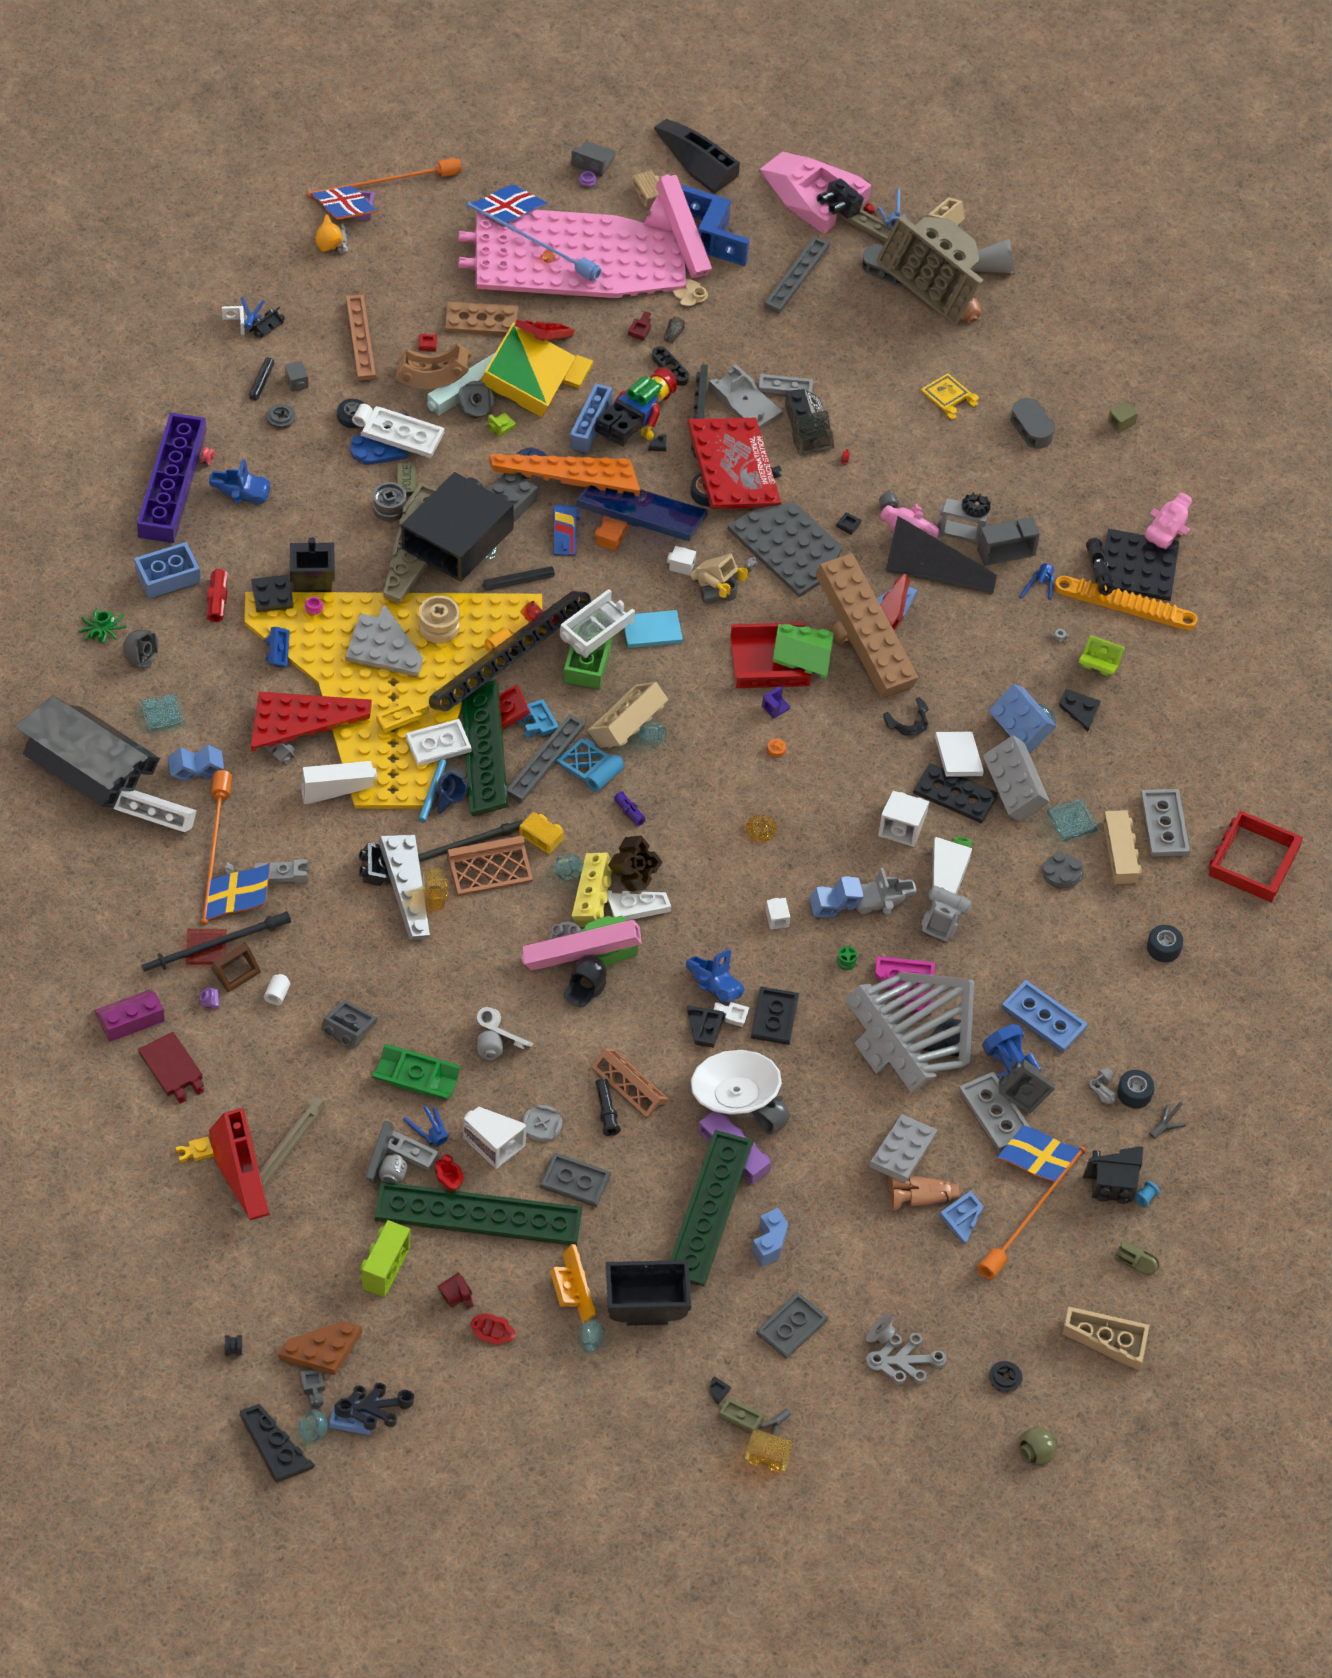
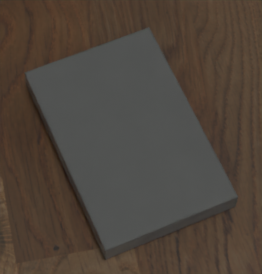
M554 1152L540 1188L597 1207L611 1172Z
M797 1292L756 1330V1334L787 1359L828 1321V1317Z

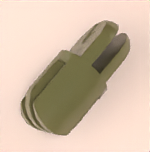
M1122 1240L1121 1246L1117 1251L1118 1253L1115 1255L1116 1259L1148 1275L1158 1270L1159 1261L1154 1255L1126 1240Z

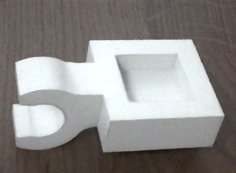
M730 1002L729 1007L721 1003H715L713 1010L724 1011V1022L743 1027L749 1007Z

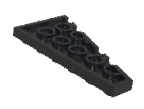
M897 516L886 570L994 593L997 579L996 573L902 517Z

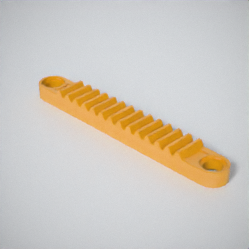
M1060 576L1055 583V590L1064 596L1183 630H1193L1197 624V616L1193 612L1177 608L1175 604L1170 606L1168 602L1163 604L1161 600L1156 602L1154 598L1149 600L1147 596L1142 598L1140 594L1135 596L1133 592L1128 594L1126 590L1121 592L1119 588L1113 590L1109 595H1102L1098 592L1097 583L1093 584L1091 580L1086 582L1084 578L1079 580L1069 576ZM1066 583L1069 587L1062 588L1059 584ZM1183 619H1190L1192 620V623L1187 624L1183 621Z

